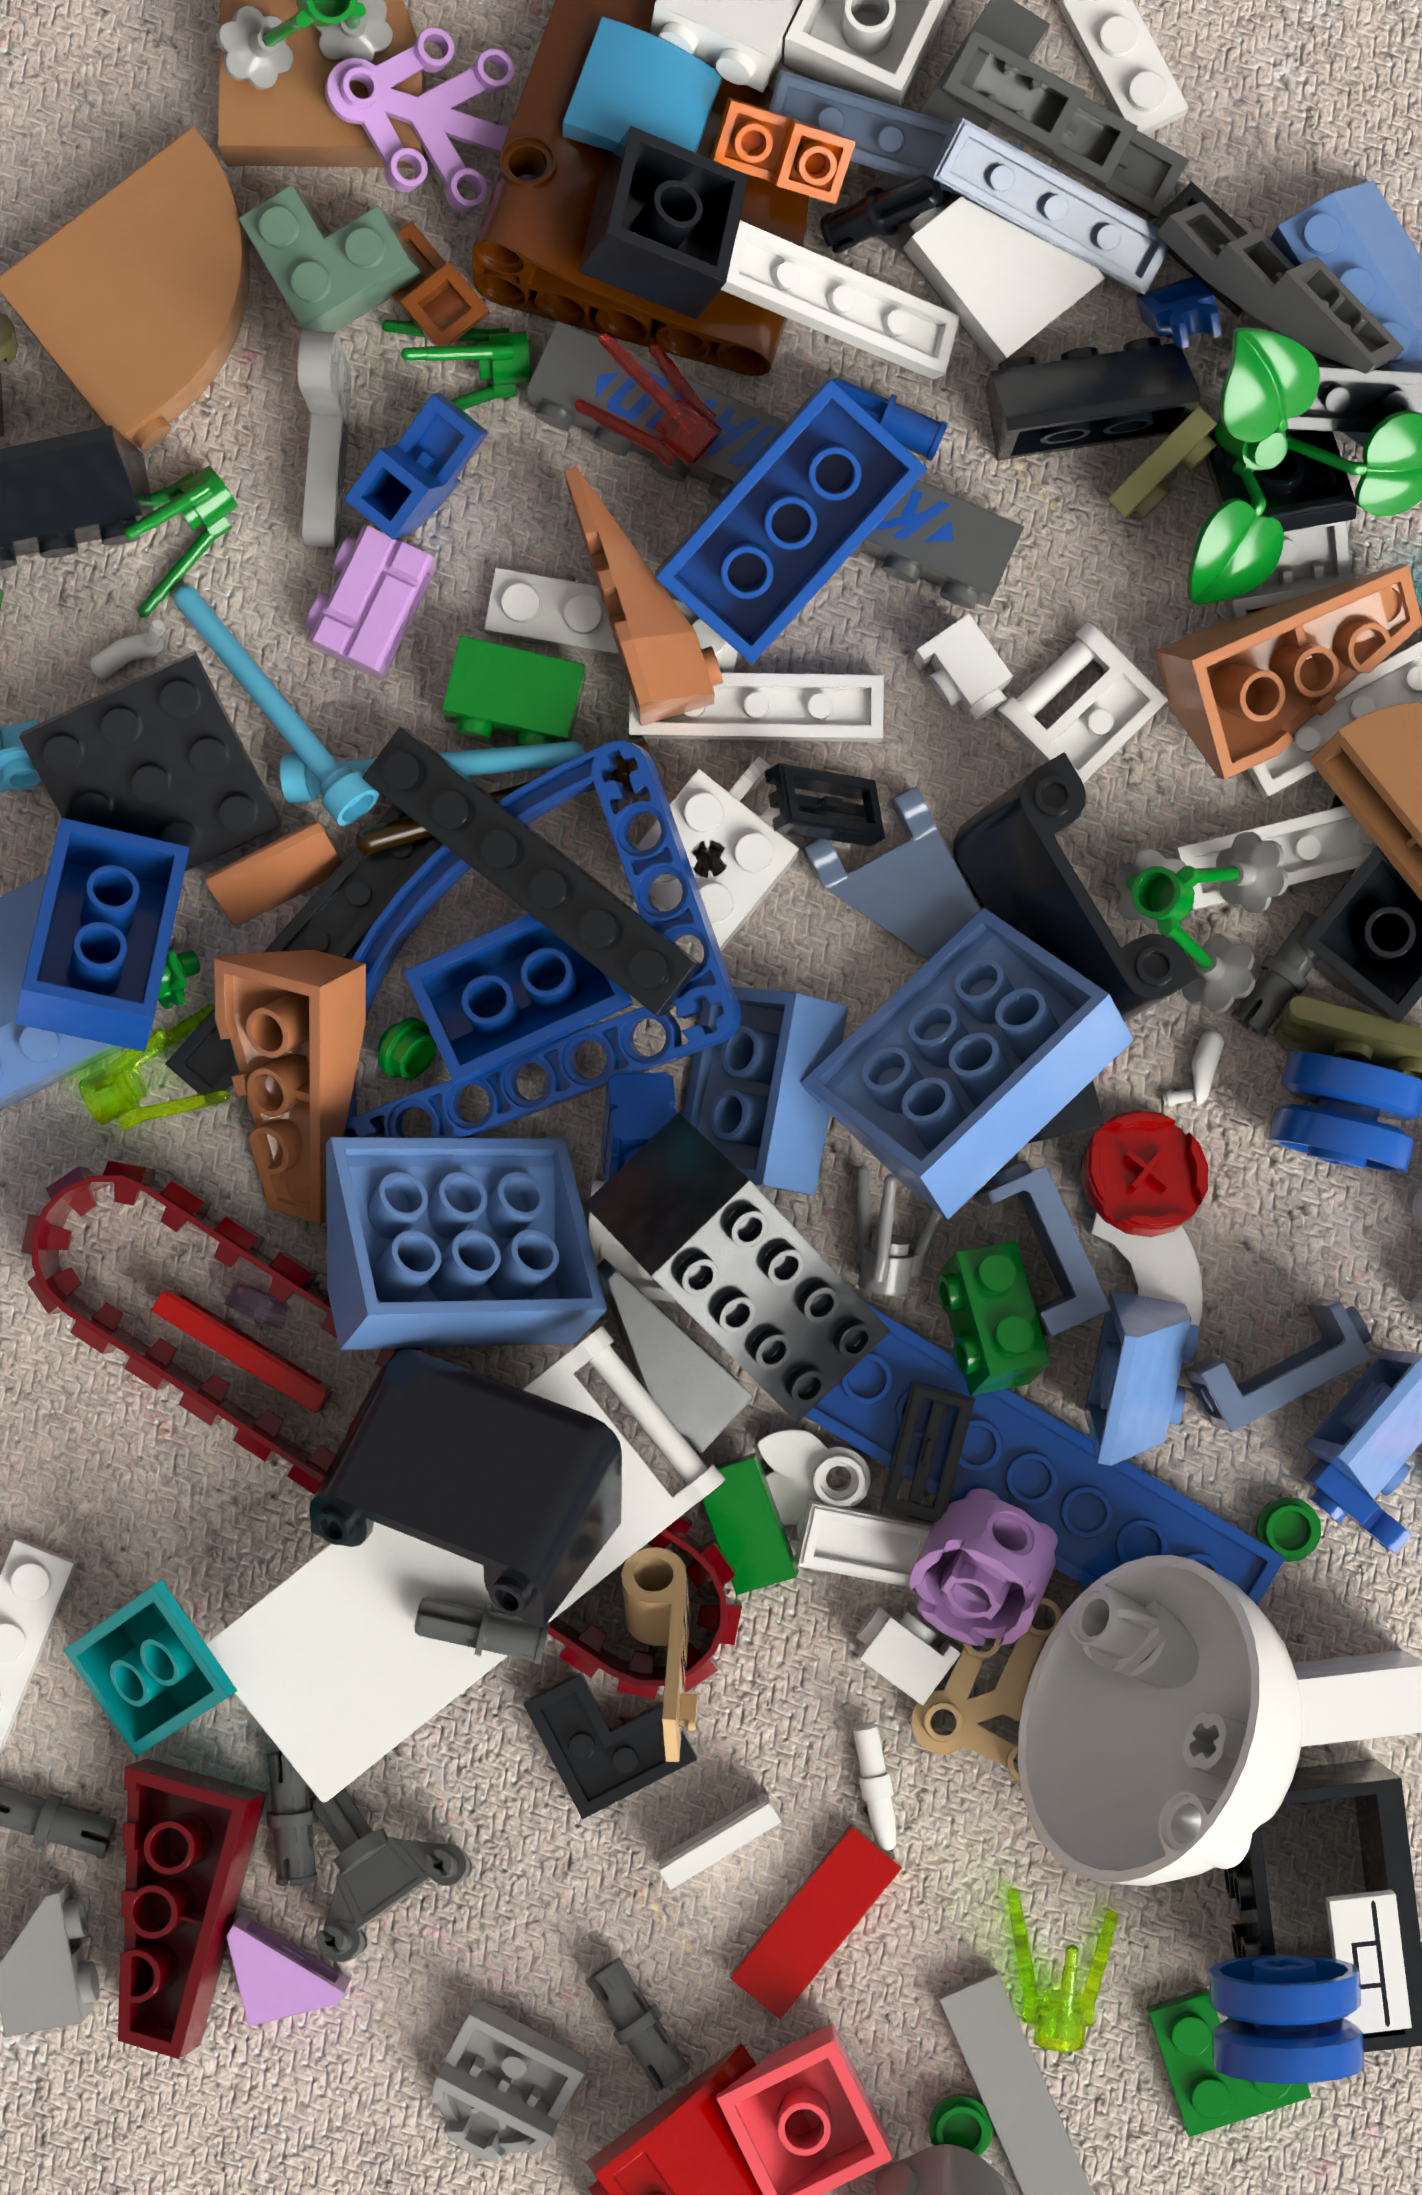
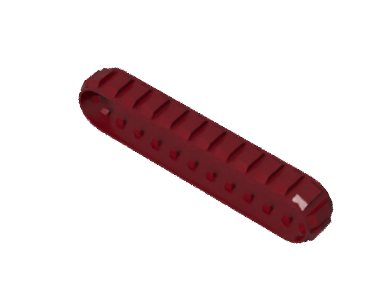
M108 1160L102 1176H95L89 1168L78 1166L48 1186L46 1190L51 1200L42 1209L40 1215L28 1214L21 1252L32 1255V1266L36 1275L27 1283L48 1314L64 1312L76 1321L70 1333L100 1353H113L118 1348L129 1355L130 1358L124 1369L154 1389H164L171 1383L183 1391L184 1394L178 1405L208 1425L218 1424L224 1418L239 1428L233 1441L264 1462L278 1454L293 1464L287 1477L315 1495L335 1456L334 1452L321 1445L313 1454H310L279 1433L284 1419L271 1410L267 1409L259 1418H256L226 1398L230 1383L215 1373L203 1383L173 1363L172 1360L177 1348L164 1339L159 1338L152 1347H149L119 1327L123 1312L108 1302L97 1312L87 1306L74 1293L82 1284L72 1268L64 1271L61 1270L59 1250L69 1249L72 1231L63 1228L69 1212L74 1209L82 1217L98 1206L93 1192L114 1184V1202L134 1206L140 1191L145 1192L166 1206L160 1222L175 1232H178L189 1221L220 1242L214 1257L231 1268L243 1257L272 1276L273 1280L268 1293L279 1301L285 1303L296 1292L325 1311L327 1315L321 1328L337 1338L329 1296L312 1287L318 1273L287 1252H279L274 1260L270 1259L259 1251L265 1240L263 1236L234 1217L225 1216L220 1224H217L206 1216L212 1203L183 1183L171 1181L165 1189L155 1185L156 1169ZM404 1348L381 1349L375 1364L382 1368L397 1350ZM410 1348V1349H415V1350H419V1351L422 1350V1348ZM447 1358L442 1359V1360L448 1361V1362H450V1363H453L452 1361H450V1360L447 1359ZM682 1515L647 1544L652 1548L665 1549L673 1542L690 1553L697 1561L686 1573L696 1588L713 1581L719 1595V1605H700L697 1625L712 1630L709 1639L698 1650L688 1640L686 1693L718 1671V1665L713 1655L716 1653L719 1644L735 1645L742 1602L741 1600L726 1596L725 1584L734 1578L736 1573L716 1541L712 1539L700 1546L692 1537L687 1535L688 1530L692 1526V1520ZM558 1617L550 1621L548 1634L564 1644L559 1657L588 1677L592 1678L598 1668H600L609 1675L619 1678L617 1692L652 1699L656 1697L657 1687L665 1686L666 1667H653L654 1653L634 1650L631 1661L628 1662L616 1657L602 1647L607 1633L592 1623L580 1633Z

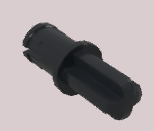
M922 174L886 191L879 187H874L868 190L866 197L858 202L823 215L820 220L822 236L827 246H832V251L836 254L842 253L858 243L879 235L886 238L896 234L899 224L911 220L934 207H940L944 202V194L940 188V183L928 177L927 174Z

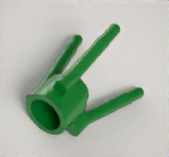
M385 320L382 323V329L385 332L425 337L412 321ZM509 327L497 329L471 328L456 340L475 342L476 345L407 347L401 351V357L404 360H477L480 381L492 380V385L450 399L461 410L493 399L516 397L515 384L529 383L531 380L526 331L509 332Z
M207 466L195 475L190 472L174 484L151 493L153 508L162 504L165 505L142 517L141 520L124 530L125 537L131 540L177 514H180L192 531L201 525L205 528L138 608V615L142 618L148 617L157 605L164 600L213 541L232 528L225 516L238 508L237 503L223 481L210 466Z

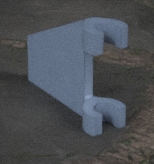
M916 786L890 799L897 816L910 835V839L849 873L845 872L830 840L818 838L801 849L824 888L929 961L981 910L943 841L928 806Z

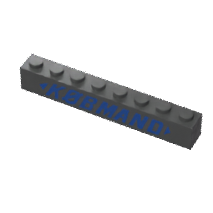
M557 321L526 389L529 406L536 408L534 415L544 423L564 431H568L571 424L593 433L592 441L595 444L620 456H627L629 450L652 459L650 467L670 479L684 482L688 475L710 485L708 493L718 500L787 423L782 419L560 321ZM917 480L849 557L858 558L860 552L883 561L881 569L894 578L915 584L919 577L941 587L940 596L955 605L974 609L976 603L988 608L1024 526Z

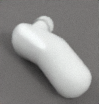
M159 619L153 620L149 625V632L125 637L111 643L90 661V668L93 674L98 678L107 679L131 661L159 655L163 648V641L160 637L165 631L164 622Z
M1206 1031L1201 1035L1191 1063L1194 1088L1175 1092L1167 1091L1163 1094L1165 1106L1173 1107L1175 1104L1197 1101V1106H1200L1206 1101L1225 1044V1040L1220 1033Z

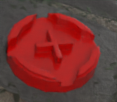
M1143 1110L1115 1115L1093 1134L1081 1156L1080 1181L1088 1203L1106 1223L1126 1234L1155 1237L1174 1232L1195 1214L1208 1191V1164L1201 1145L1190 1132L1186 1135L1181 1128L1173 1125L1176 1122L1175 1120L1162 1113Z

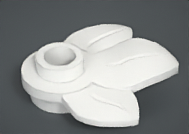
M801 1429L779 1430L766 1435L758 1441V1448L762 1457L773 1469L766 1474V1479L782 1524L797 1525L798 1539L800 1538L808 1499L822 1501L836 1507H854L868 1493L871 1482L868 1464L863 1456L852 1448L846 1446L827 1447L813 1433ZM836 1466L846 1468L850 1472L849 1482L842 1487H833L828 1484L826 1475L831 1468Z

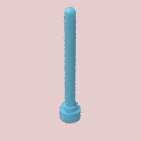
M189 585L177 588L173 596L175 605L321 782L320 792L324 796L322 799L324 808L340 826L349 825L363 817L377 802L379 792L362 778L364 776L362 772H353L350 767H341L196 589Z
M568 741L439 752L438 754L466 776L553 769L585 754V750L580 743ZM296 752L284 753L280 762V780L286 801L289 804L315 802L318 795H322L320 792L321 782ZM376 758L337 761V763L341 767H350L353 772L360 771L365 774Z

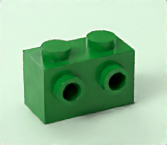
M460 635L442 707L445 722L455 724L453 729L455 733L482 741H490L492 733L517 738L516 746L571 741L586 680L585 664Z
M1017 1241L955 1252L937 1274V1291L940 1304L948 1314L954 1336L955 1359L959 1370L965 1376L970 1396L1031 1384L1051 1361Z

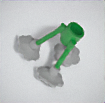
M297 0L299 11L284 22L276 16L264 17L253 6H244L234 13L232 21L219 27L216 35L217 44L225 53L223 68L227 75L234 80L247 79L254 88L265 90L275 84L278 74L285 73L293 64V53L285 43L286 38L300 29L308 27L310 24L315 25L316 29L321 33L319 40L320 51L324 57L331 61L360 58L372 63L376 52H382L389 48L392 43L393 32L385 21L387 5L384 0Z
M1242 832L1235 837L1231 848L1219 853L1216 859V867L1214 868L1186 866L1180 859H1165L1159 851L1145 849L1137 854L1133 864L1124 865L1115 873L1114 884L1121 893L1117 903L1120 914L1129 920L1141 919L1147 927L1158 929L1161 934L1175 940L1188 954V959L1200 977L1182 988L1184 998L1191 1004H1204L1213 1013H1223L1230 1009L1235 999L1248 996L1255 985V978L1250 972L1255 962V956L1245 944H1232L1224 936H1214L1208 939L1201 948L1180 927V920L1190 912L1194 904L1195 892L1193 887L1197 883L1221 882L1220 893L1227 903L1241 904L1250 913H1261L1268 909L1272 897L1282 895L1288 886L1287 873L1281 867L1284 860V851L1276 841H1262L1254 832Z

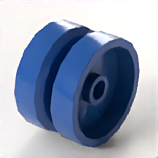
M1299 1051L1288 1052L1281 1084L1291 1095L1318 1103L1317 1107L1285 1104L1275 1108L1267 1140L1276 1145L1306 1153L1307 1157L1355 1169L1372 1168L1382 1171L1407 1173L1415 1141L1405 1130L1378 1122V1117L1401 1121L1420 1117L1422 1113V1080L1391 1069L1340 1057Z
M1265 1955L1231 1959L1217 1963L1209 1969L1210 2004L1215 2011L1229 2017V2019H1226L1211 2031L1213 2066L1218 2073L1231 2078L1253 2082L1297 2084L1343 2079L1358 2074L1364 2067L1363 2032L1357 2025L1344 2019V2017H1347L1361 2006L1360 1970L1354 1964L1339 1959L1318 1956Z

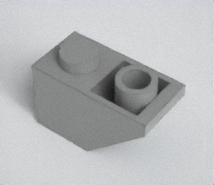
M71 1882L57 1884L45 1896L0 1962V2012L5 2038L82 2023L94 2009L93 2001L99 2000L100 1987L97 1969L93 1961L85 1963L81 1937H86L88 1934L87 1912L83 1899L81 1897L73 1898Z

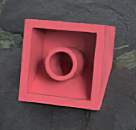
M833 2023L774 2051L716 2095L719 2106L763 2195H823L893 2160L887 2132Z

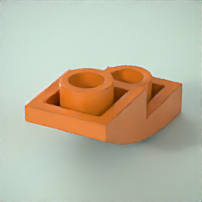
M728 97L710 159L742 173L771 181L778 187L836 204L856 141L815 125Z

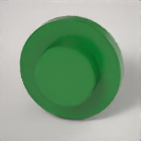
M410 1017L388 1027L378 1044V1066L380 1070L392 1078L403 1077L406 1080H412L420 1076L431 1064L437 1049L428 1026L418 1018Z
M1282 1497L1271 1501L1261 1510L1256 1522V1536L1259 1542L1286 1557L1284 1562H1294L1306 1558L1315 1550L1321 1536V1524L1317 1513L1309 1504L1297 1498Z
M955 2094L942 2099L933 2108L928 2121V2132L933 2146L940 2144L956 2145L980 2156L991 2142L993 2123L985 2105L981 2101L970 2095Z

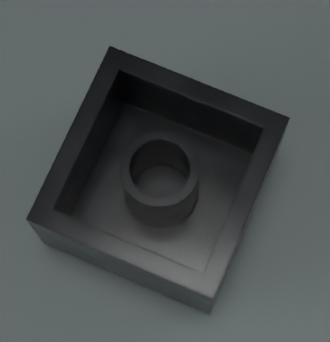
M630 126L602 167L578 272L696 320L727 281L749 175Z

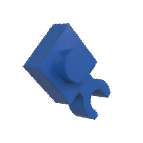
M1196 276L1147 291L1145 295H1136L1141 319L1158 338L1163 336L1173 338L1175 346L1186 348L1190 346L1188 337L1193 334L1210 333L1213 338L1222 336L1215 295Z
M1318 1460L1303 1478L1316 1490L1311 1496L1310 1501L1338 1524L1347 1516L1387 1551L1396 1554L1411 1537L1412 1534L1383 1511L1373 1499L1331 1463Z

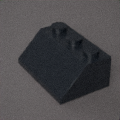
M1157 337L1136 339L1124 344L1123 351L1099 354L1096 347L1076 348L1061 354L1060 361L1036 364V358L1029 356L1012 358L1001 362L998 365L999 370L990 371L985 386L997 461L1169 435L1196 410L1201 401L1199 388L1182 348L1175 346L1174 343L1161 345V339Z
M112 425L0 449V570L16 565L17 556L40 552V556L43 558H57L76 553L78 551L77 544L101 539L104 545H121L136 541L140 536L131 540L127 539L124 535V530L154 511L144 455Z

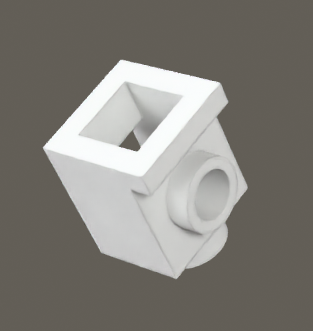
M967 614L916 650L913 662L919 670L931 664L935 672L929 675L930 681L939 696L949 707L958 703L966 715L971 713L977 721L1007 700L1002 690L1009 685L1013 675L970 614Z
M878 1606L870 1614L856 1635V1638L863 1642V1645L857 1651L859 1658L922 1706L961 1654L957 1646L947 1639L939 1649L935 1647L932 1642L938 1634L908 1611L899 1620L889 1611L886 1612Z

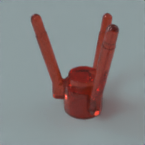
M600 334L598 341L602 347L665 411L654 427L663 436L659 440L582 399L576 401L575 409L602 426L653 452L668 467L677 458L688 468L691 467L710 448L722 432V429L713 421L716 414L699 399L676 365L658 343H651L648 350L682 400L675 401L609 334Z

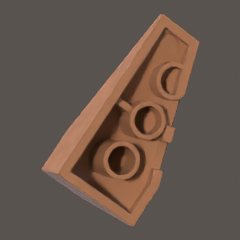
M574 467L564 470L569 495L641 726L714 704L715 693L713 686L723 683L713 647L700 648L693 627L661 583L655 578L654 573L579 469Z
M1401 563L1207 627L1154 652L1171 711L1216 776L1225 780L1281 754L1294 742L1291 736L1315 714L1323 716L1337 703L1334 697L1361 672L1368 674L1422 626V618L1409 565Z
M316 950L220 955L214 958L215 1021L220 1039H230L239 1072L231 1076L236 1095L246 1096L255 1128L249 1136V1142L268 1209L321 1225L327 1221L326 1143L330 1137H344L366 1024V964Z

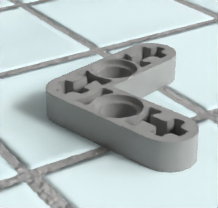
M302 330L298 350V385L311 413L302 519L304 546L337 548L341 528L350 417L351 370L336 332Z

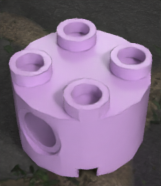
M979 1488L969 1491L965 1499L952 1502L947 1507L942 1518L934 1522L916 1560L909 1579L911 1592L916 1587V1592L920 1596L917 1608L924 1619L940 1632L965 1644L983 1646L986 1638L996 1639L1001 1637L999 1646L1015 1642L1028 1632L1055 1568L1056 1559L1054 1551L1058 1544L1057 1535L1051 1527L1037 1522L1022 1509L1001 1501L992 1491Z

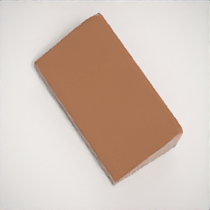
M313 821L207 876L208 879L205 882L229 921L234 925H241L325 882L341 865L342 860L327 830L320 822Z

